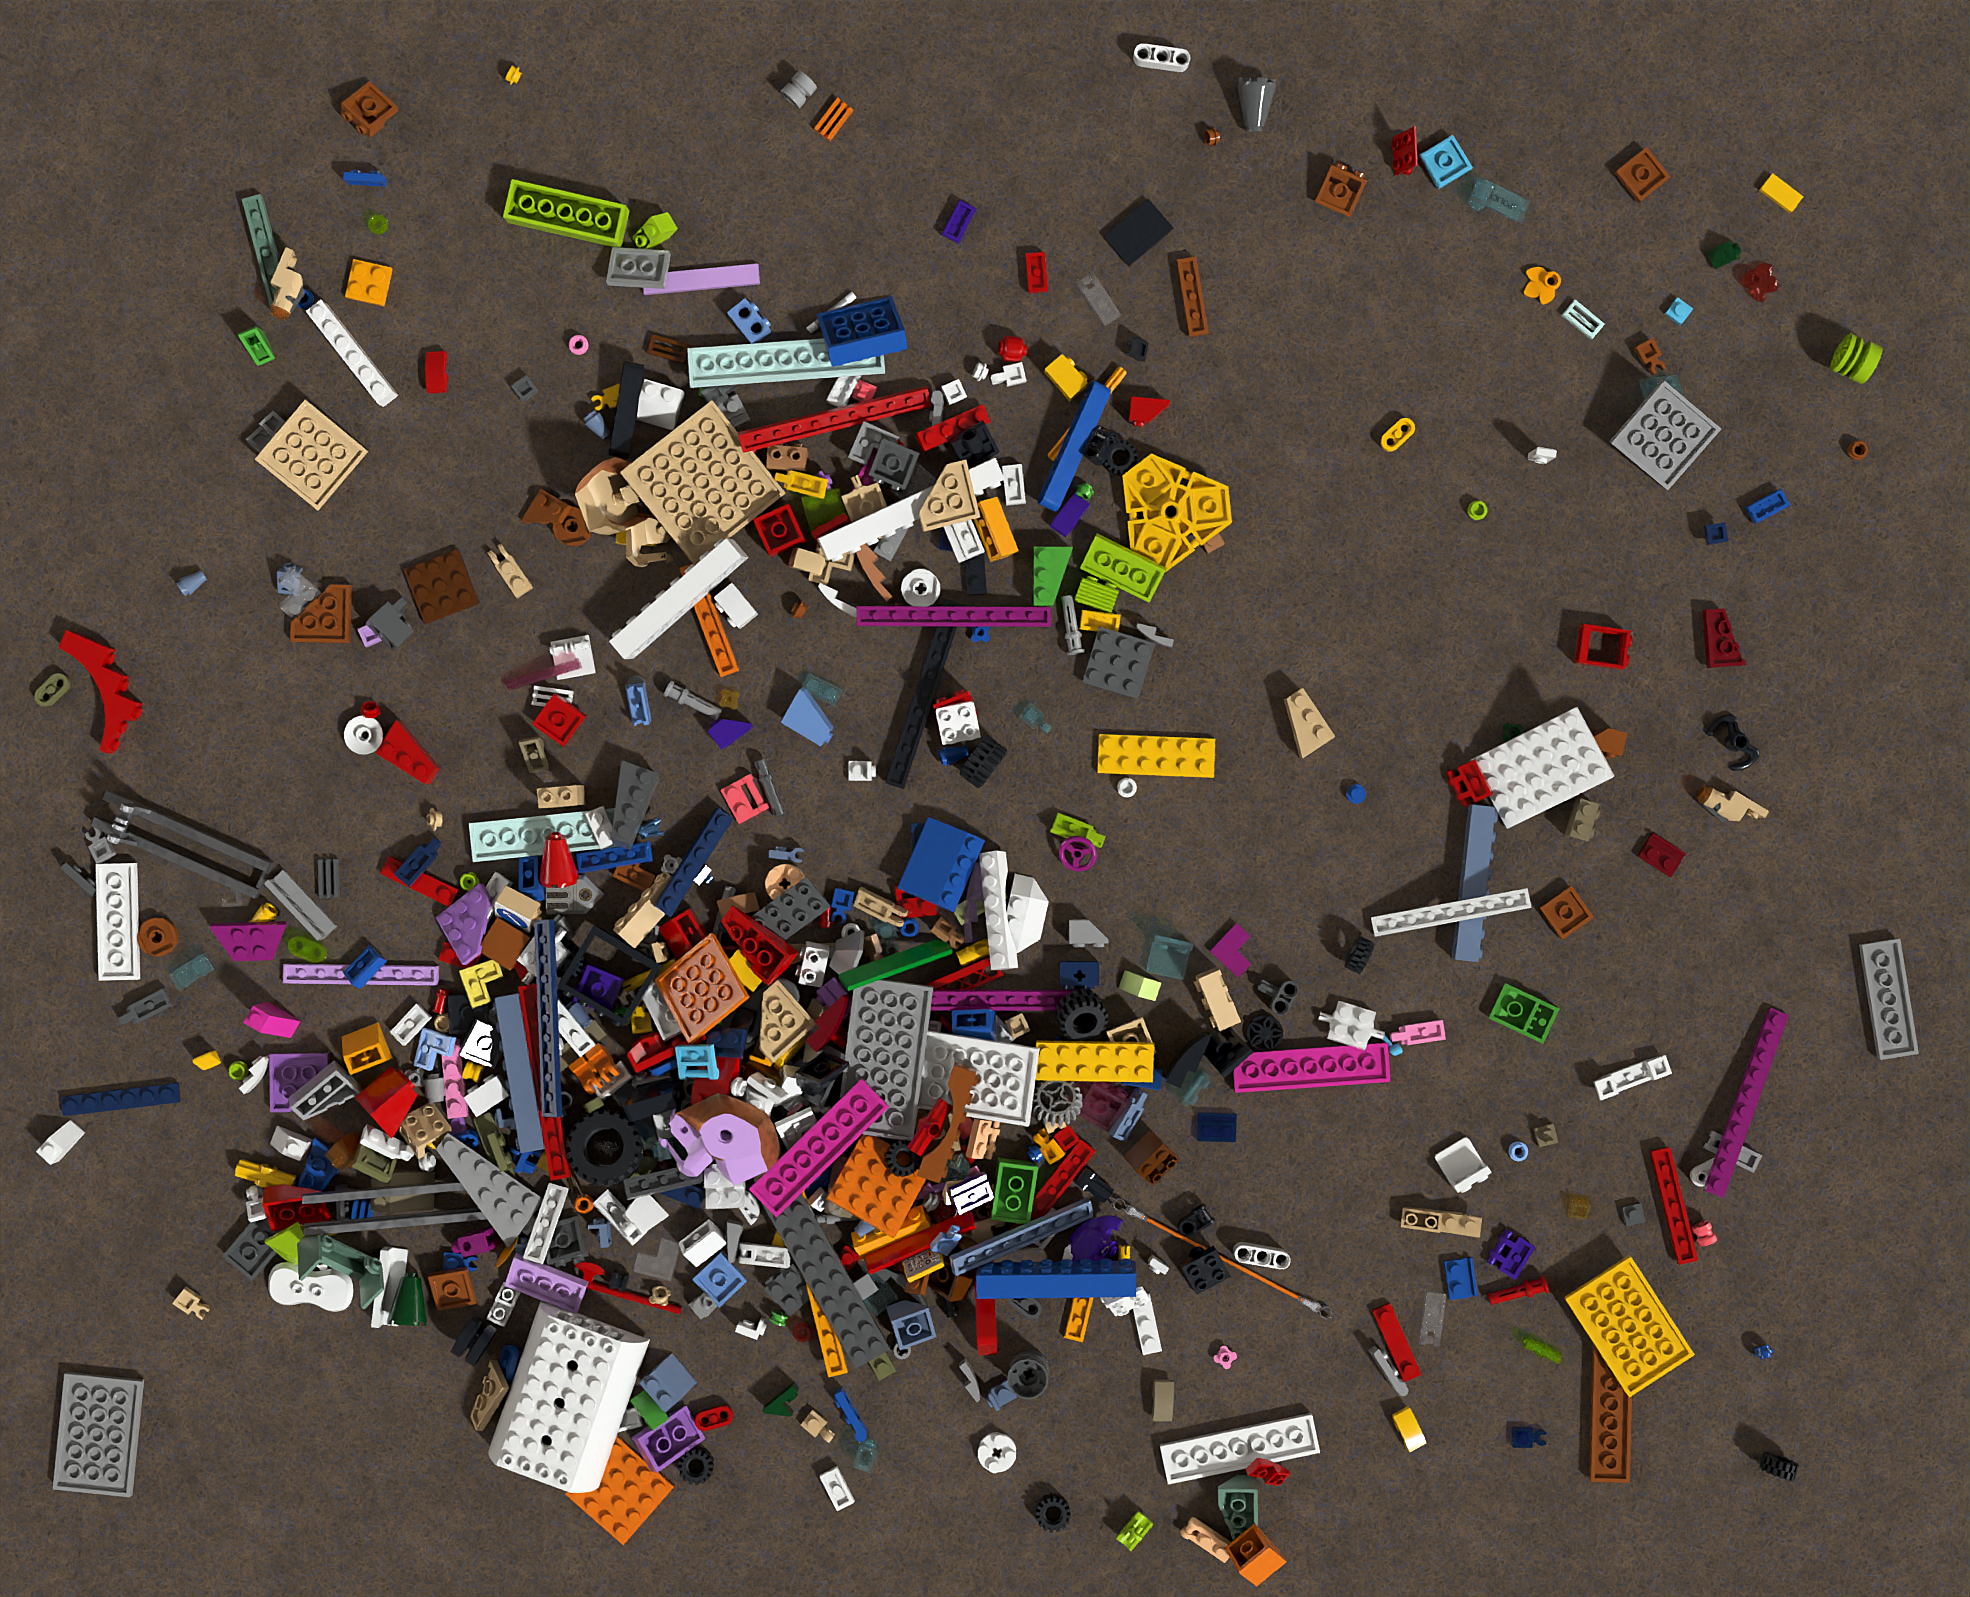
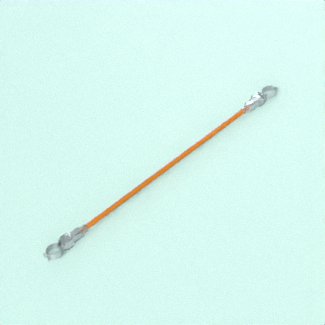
M1131 1204L1125 1205L1127 1206L1125 1209H1116L1118 1211L1124 1210L1125 1214L1130 1217H1135L1145 1222L1148 1221L1195 1247L1207 1249L1148 1218L1147 1215ZM1219 1255L1222 1261L1297 1299L1302 1305L1308 1307L1310 1311L1314 1313L1319 1312L1321 1315L1319 1311L1321 1305L1319 1302L1300 1295L1298 1296Z

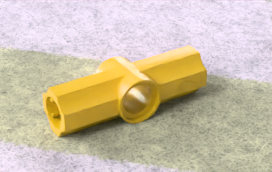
M241 1159L235 1169V1176L254 1181L260 1187L282 1184L295 1186L297 1182L296 1175L277 1170L278 1168L275 1166L274 1168L268 1167V1164H257Z

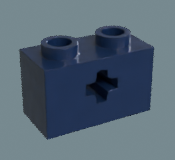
M1060 961V986H1064V989H1075V986H1083V989H1095V986H1099V961ZM1078 970L1085 974V976L1081 977V980L1074 976Z

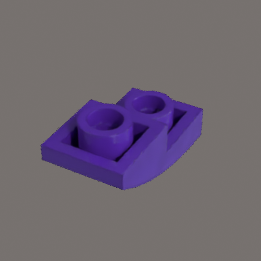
M1074 493L1053 520L1050 527L1066 538L1077 525L1078 520L1089 509L1090 503Z

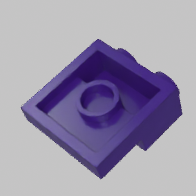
M591 963L587 967L584 966L580 973V977H582L580 985L576 984L574 989L612 1011L625 978L612 974L608 970ZM574 997L573 1001L577 1002L578 998Z

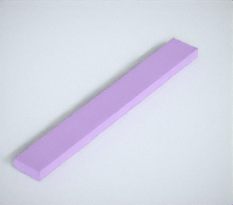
M283 964V983L351 984L343 974L351 964ZM383 965L366 984L439 985V966Z

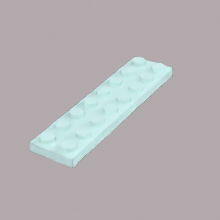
M615 808L606 809L613 825ZM590 811L469 823L473 862L543 855L545 837L551 832H561V834L565 835L570 852L600 849V846L585 813ZM613 844L606 848L618 847V845Z

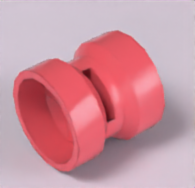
M1709 1220L1701 1221L1691 1226L1692 1232L1697 1236L1696 1241L1700 1247L1708 1246L1717 1241L1715 1233L1711 1231L1712 1225Z

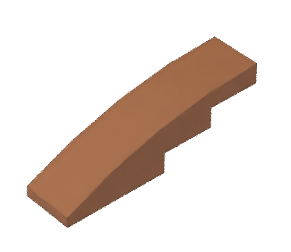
M865 543L860 546L861 550L857 551L856 554L870 581L888 603L893 597L881 585V582L886 578L873 564L878 560V557Z

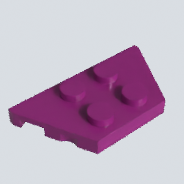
M287 921L212 923L210 928L233 961H262L274 959L288 923Z

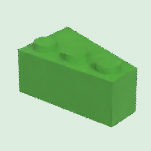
M1034 547L1033 607H1053L1073 547Z

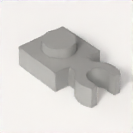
M94 828L96 831L94 837L89 832L85 833V835L93 843L88 847L95 862L101 864L116 855L111 842L106 840L107 837H103V831Z

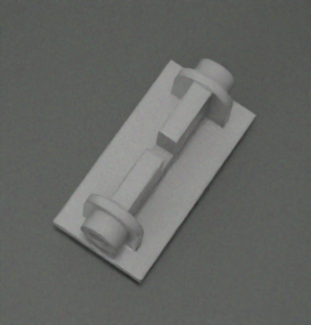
M671 1070L662 1076H653L650 1072L645 1071L638 1072L636 1075H633L632 1086L635 1089L637 1085L653 1081H673V1077L670 1076Z

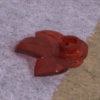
M1759 264L1755 269L1747 271L1743 276V285L1750 289L1751 296L1756 301L1764 302L1766 293L1775 292L1779 288L1777 279L1771 275L1773 271L1771 264Z

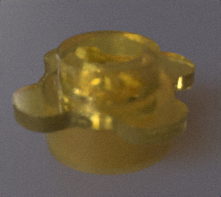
M723 689L719 705L722 708L731 707L733 710L737 709L740 693Z

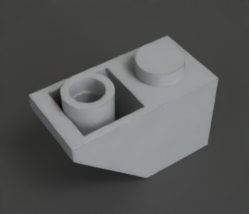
M1069 919V944H1073V947H1085V944L1091 943L1092 947H1104V943H1108V938L1088 919Z

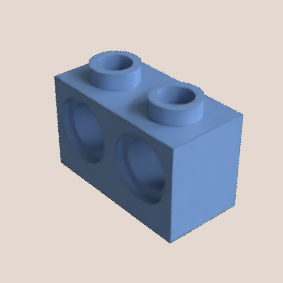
M744 298L727 314L751 344H755L771 333L769 328L771 324L765 316L760 317L757 311L759 309L753 301L748 302ZM742 310H749L750 314L748 317L742 318L740 317V312ZM761 325L762 329L759 333L752 332L753 326Z

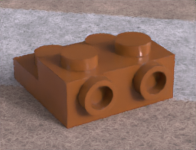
M369 81L341 103V114L347 122L352 121L356 125V129L361 135L364 136L366 134L371 138L384 127L385 121L398 112V107Z
M1337 162L1336 165L1331 164L1315 202L1351 217L1367 179L1364 178V173L1358 170H1354L1352 173L1346 170L1348 166Z

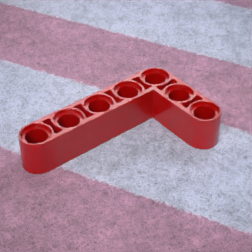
M976 1268L974 1279L978 1356L998 1355L995 1299H977Z

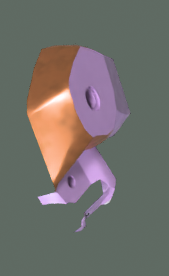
M718 1093L677 1113L675 1108L671 1113L669 1122L671 1133L685 1147L688 1153L685 1161L681 1160L666 1139H658L659 1143L663 1147H667L677 1161L679 1171L686 1176L697 1177L715 1159L721 1174L734 1186L768 1171L781 1157L776 1129L768 1114L751 1104Z

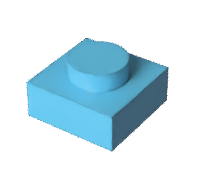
M1677 297L1665 315L1678 325H1682L1693 308Z

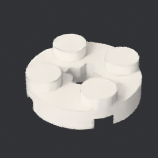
M916 569L903 579L901 591L904 599L911 606L929 607L935 603L940 595V584L936 576L930 571ZM920 583L923 584V587L927 588L922 594L915 590V587H919Z
M998 1432L986 1435L978 1447V1459L981 1465L991 1473L1003 1472L1009 1469L1016 1459L1014 1441L1008 1435ZM994 1448L1002 1450L1000 1457L992 1455Z

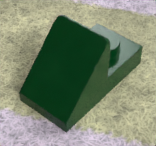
M795 1382L790 1384L764 1405L762 1411L765 1414L791 1417L793 1410L786 1401L791 1402L798 1396L799 1387Z

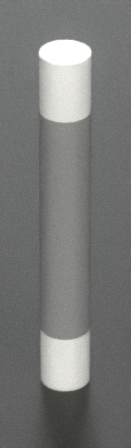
M853 292L849 293L828 311L846 307L856 299V296ZM818 319L807 327L811 334L820 327Z

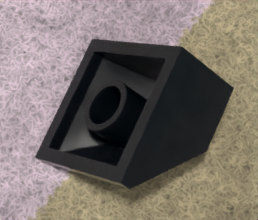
M823 1051L795 1072L801 1091L813 1097L818 1095L850 1064L849 1061Z

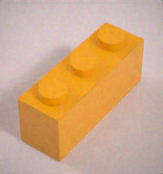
M998 497L977 503L980 517L975 518L974 522L990 562L1006 558L1018 552L1019 550Z

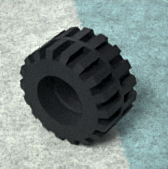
M989 735L986 736L960 769L959 775L976 788L982 787L1007 754V749Z
M1076 989L1071 994L1069 992L1065 994L1066 997L1059 1000L1060 1004H1057V1010L1055 1011L1057 1021L1064 1036H1067L1069 1040L1074 1039V1041L1093 1040L1096 1035L1100 1036L1101 1031L1106 1029L1105 1024H1108V1014L1099 995L1096 992L1093 993L1092 990L1086 991L1085 989H1080V991ZM1082 1013H1088L1086 1016L1082 1018H1076L1078 1015Z

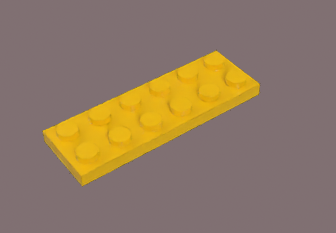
M1099 734L1097 773L1214 778L1215 739Z
M1036 1040V1047L1039 1048L1036 1080L1153 1082L1154 1042Z

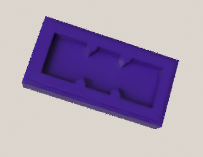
M959 200L941 235L959 244L977 208Z

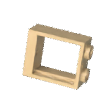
M584 785L537 789L539 808L586 805Z

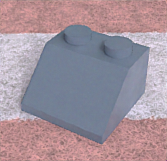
M903 1300L886 1306L892 1330L900 1350L937 1337L928 1305Z
M673 1353L653 1368L640 1381V1385L664 1413L697 1383Z

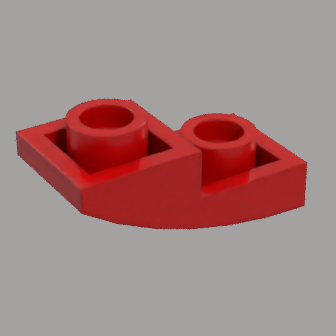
M445 351L426 352L425 379L428 394L447 392L449 376L446 373L448 355Z
M1256 1458L1245 1469L1248 1476L1262 1477L1265 1484L1275 1486L1283 1484L1290 1475L1289 1470L1262 1458Z

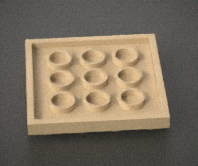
M304 400L255 460L319 511L369 451L310 402Z

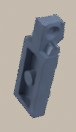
M1135 1088L1108 1134L1123 1142L1127 1140L1144 1110L1142 1107L1148 1096L1146 1092Z

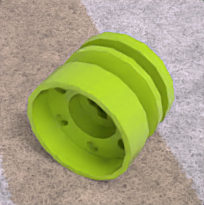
M1849 333L1837 347L1830 364V370L1835 373L1839 372L1842 376L1849 372V379L1863 384L1870 378L1877 367L1883 347L1871 341L1864 344L1862 337L1857 338L1855 334Z

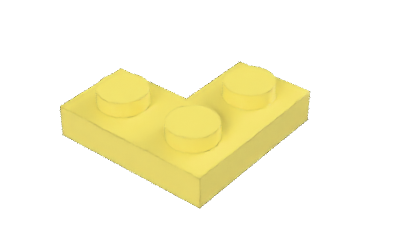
M490 960L459 971L471 1008L491 1002L485 984L503 978L501 968L497 962Z

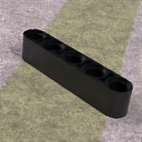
M624 361L609 446V456L623 459L629 458L644 364Z

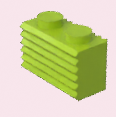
M1087 576L1086 579L1082 578L1074 601L1111 614L1119 590H1116V586L1105 582V585L1097 583L1098 579Z

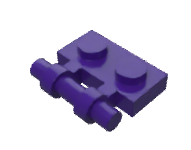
M1506 1229L1503 1235L1500 1234L1498 1237L1499 1241L1495 1248L1490 1250V1256L1486 1262L1493 1266L1496 1260L1500 1261L1501 1263L1497 1269L1516 1280L1534 1251L1535 1246L1518 1235L1514 1242L1509 1240L1513 1232ZM1505 1245L1509 1246L1510 1248L1506 1255L1502 1256L1500 1253Z

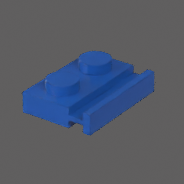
M1473 1258L1444 1260L1449 1300L1472 1296L1477 1297Z

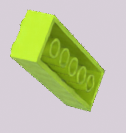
M512 179L503 218L510 224L621 248L630 211L623 204Z

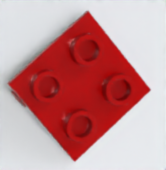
M1416 126L1393 137L1391 146L1394 156L1392 163L1394 176L1403 172L1404 175H1410L1413 168L1418 166Z

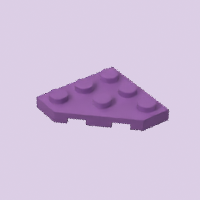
M481 883L436 917L463 965H467L481 954L482 936L486 932L488 923L487 913L489 907H491L492 898L484 884Z
M330 1053L269 1054L270 1112H291L289 1097L330 1064Z

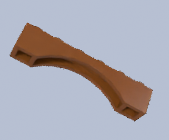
M955 1061L948 1081L953 1101L952 1121L943 1138L933 1148L924 1153L917 1176L940 1183L941 1178H946L949 1167H946L948 1159L952 1160L955 1151L951 1147L953 1141L958 1142L961 1131L957 1129L959 1123L964 1124L967 1115L964 1108L966 1104L970 1105L973 1094L970 1093L971 1087H976L979 1075H976L977 1068Z

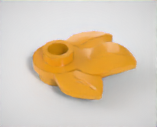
M1542 267L1528 269L1526 275L1531 281L1525 287L1524 295L1530 298L1539 297L1542 305L1551 302L1555 297V290L1561 284L1559 274L1554 271L1547 272ZM1549 278L1554 280L1553 285L1548 284L1547 280Z

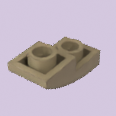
M1154 1380L1152 1420L1172 1421L1174 1381Z

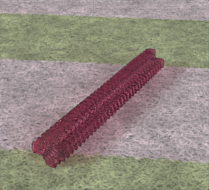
M577 658V660H570L566 664L563 662L557 665V667L554 665L548 669L545 668L541 669V671L532 672L530 675L525 674L521 678L509 679L507 682L505 681L508 690L517 689V687L521 688L528 684L537 683V681L546 680V678H553L555 675L571 672V670H578L582 668L579 658Z

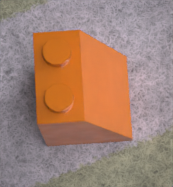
M1255 1523L1225 1547L1238 1572L1255 1586H1258L1287 1562L1280 1550Z

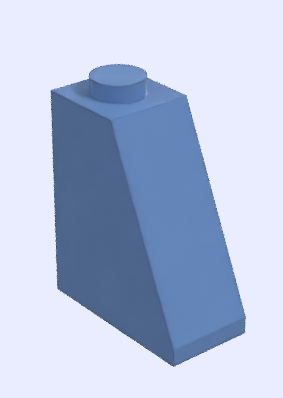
M802 687L799 689L781 723L819 746H822L825 742L828 744L833 736L831 731L834 726L807 688Z

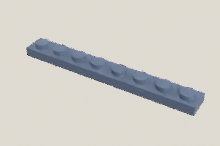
M1088 1198L1082 1199L949 1256L953 1274L955 1276L1093 1218L1091 1200Z

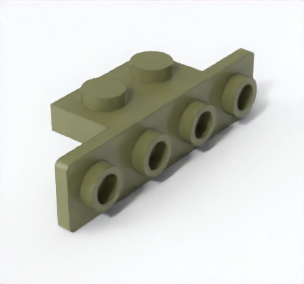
M489 1112L474 1118V1123L489 1162L498 1167L500 1172L504 1171L518 1181L512 1166L511 1155L506 1150L504 1136L500 1134L493 1113Z

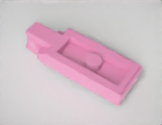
M1442 1019L1403 1025L1399 1027V1031L1389 1033L1390 1041L1401 1040V1044L1406 1045L1446 1039Z

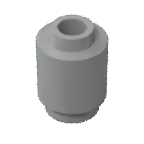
M439 1073L427 1075L428 1078L424 1079V1087L428 1103L444 1101V1077H440Z

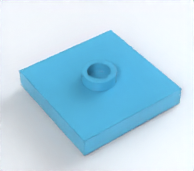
M1453 135L1418 156L1438 190L1473 168Z

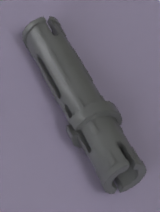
M766 758L754 762L760 778L758 779L759 783H762L773 816L776 817L784 814L785 811L773 781L774 776L773 774L771 775Z

